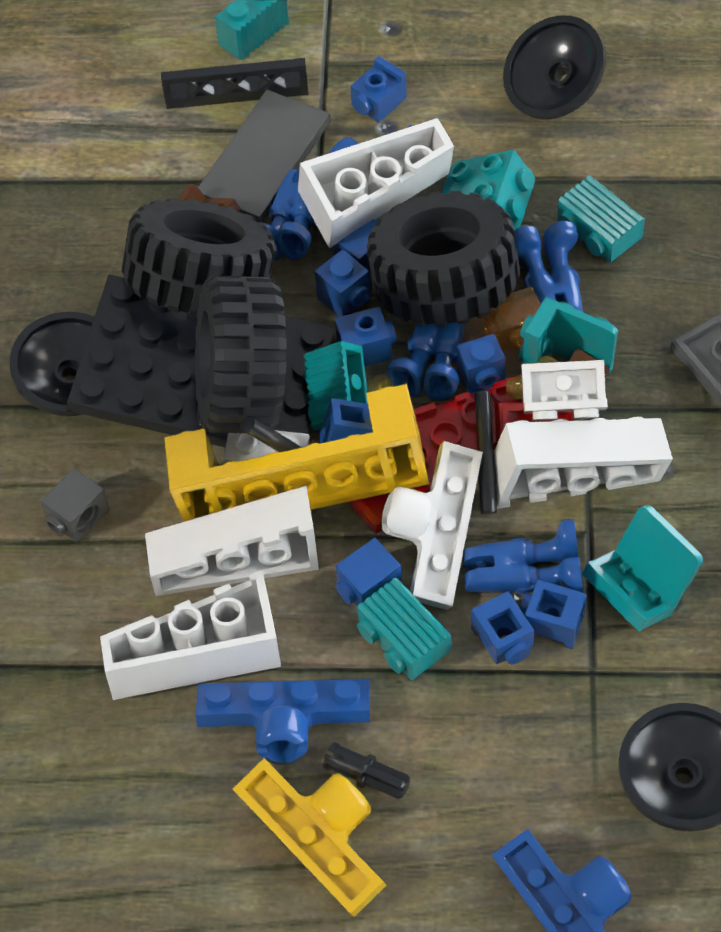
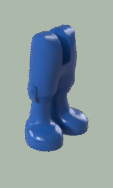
M290 169L269 211L272 222L270 225L263 223L268 231L271 232L276 243L274 261H279L282 253L289 260H299L307 254L311 246L312 240L308 228L314 223V219L298 192L300 169Z
M570 221L556 222L549 226L543 235V249L551 265L552 275H549L543 266L541 239L538 230L532 226H523L515 229L518 260L523 262L528 271L524 287L530 293L536 311L545 297H548L557 302L568 303L576 310L583 312L579 289L580 277L577 271L568 265L567 261L568 252L574 247L578 239L575 224Z
M457 322L447 323V327H436L435 324H427L426 327L416 325L412 336L407 341L408 350L411 355L410 359H394L388 366L386 378L391 386L407 384L410 397H418L424 381L425 393L430 399L442 400L453 396L459 385L460 377L451 365L457 361V345L463 343L465 323L460 325ZM435 355V362L428 368L424 380L427 362L431 356Z
M574 519L562 520L558 525L555 537L546 542L532 544V541L529 539L514 538L511 541L486 543L463 550V566L471 570L464 576L465 589L468 592L505 593L509 591V593L517 592V594L524 595L526 592H533L537 580H542L583 593ZM538 562H561L557 566L545 568L529 566Z

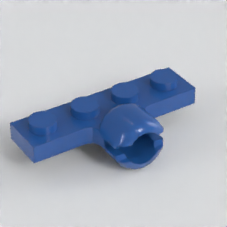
M369 679L201 683L198 684L197 727H256L257 753L272 764H292L300 760L307 752L308 731L312 725L370 722Z
M528 828L492 854L496 863L547 932H605L604 925L607 919L631 902L632 895L628 884L608 859L603 856H597L576 873L565 875L557 868Z

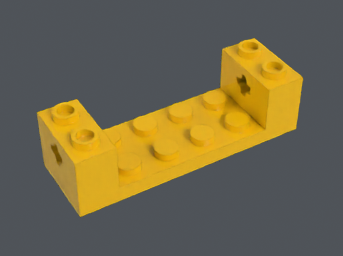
M407 384L385 387L381 390L366 393L373 432L351 435L344 439L321 444L314 443L303 448L280 453L273 452L262 457L243 461H231L219 466L205 428L164 437L169 488L183 521H189L304 486L307 487L310 510L391 493L398 486L414 488L428 485L429 479L420 433Z

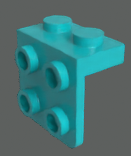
M512 149L455 162L450 168L442 194H449L450 191H461L465 195H469L470 192L480 194L484 200L489 198L509 214L515 230L521 226L536 178L516 151Z
M545 297L534 316L529 314L522 325L520 337L524 338V342L518 358L522 360V364L547 363L552 354L570 360L574 352L580 349L596 360H604V365L610 369L607 374L608 376L614 365L618 329L604 318L593 317L576 310L568 303L557 302Z
M645 505L637 510L615 551L588 562L582 575L639 632L672 615L701 567L703 558L652 506Z

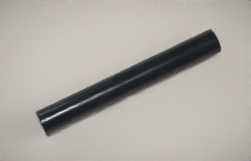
M479 391L474 394L477 451L483 452L479 468L481 514L497 513L491 392Z
M253 417L247 418L243 423L242 428L245 433L279 453L303 448Z

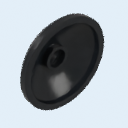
M553 16L532 25L515 41L505 61L503 84L509 100L519 111L536 119H555L577 110L594 94L604 75L606 50L603 40L592 25L575 16Z
M80 312L54 313L32 322L19 334L10 353V373L16 389L27 402L44 412L55 415H84L67 411V401L74 379L68 380L64 379V377L68 375L76 376L95 316Z
M674 703L655 708L641 716L625 735L618 762L621 784L631 803L648 819L674 830L701 831L720 825L721 713L698 704ZM678 774H686L691 778V781L681 783L676 779V776Z

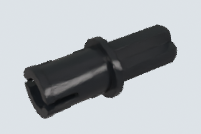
M336 742L332 743L328 748V751L333 753V757L325 754L323 768L355 780L356 785L360 788L369 786L396 799H401L408 791L410 776L377 762L376 756L372 754L366 757L342 747Z

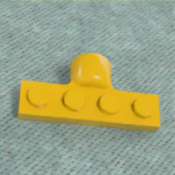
M264 758L233 788L236 794L353 917L386 886L384 881L358 856L347 842L349 834L371 813V806L364 795L346 777L340 774H333L313 795L304 797Z

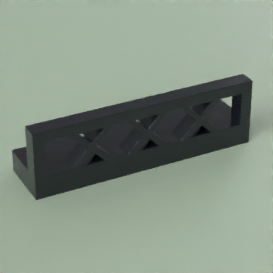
M305 58L161 72L166 109L260 100L266 90L285 97L309 95Z

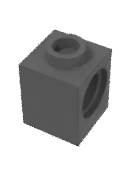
M75 468L41 500L46 516L44 522L48 528L60 537L64 534L76 543L110 510L104 489Z

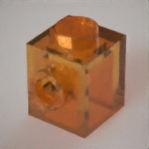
M532 287L511 293L509 297H506L502 305L497 309L492 307L488 317L484 318L487 335H495L502 352L511 349H521L524 338L520 337L522 325L529 314L534 316L541 305Z

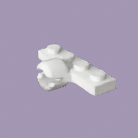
M446 441L439 446L430 492L423 493L402 486L396 487L386 500L382 515V529L387 535L412 541L417 546L418 553L410 592L420 603L449 610L453 606L483 452Z

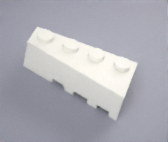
M436 118L301 162L298 192L330 248L372 219L379 218L384 213L390 211L392 207L403 203L448 175L454 145L440 121Z
M632 417L620 420L595 418L587 421L557 419L551 422L519 420L513 423H506L494 450L497 509L510 507V499L529 497L530 503L546 501V494L551 492L569 490L571 496L586 494L587 491L596 488L599 484H606L607 489L611 490L660 481L673 460L661 418L644 419L643 417Z
M306 486L145 533L150 578L155 596L222 586L228 583L246 582L249 580L248 575L263 570L264 578L319 570Z
M263 570L248 575V581L232 588L229 583L213 590L214 595L193 604L189 600L177 604L171 613L156 619L151 615L100 636L105 674L113 700L281 667L277 637Z

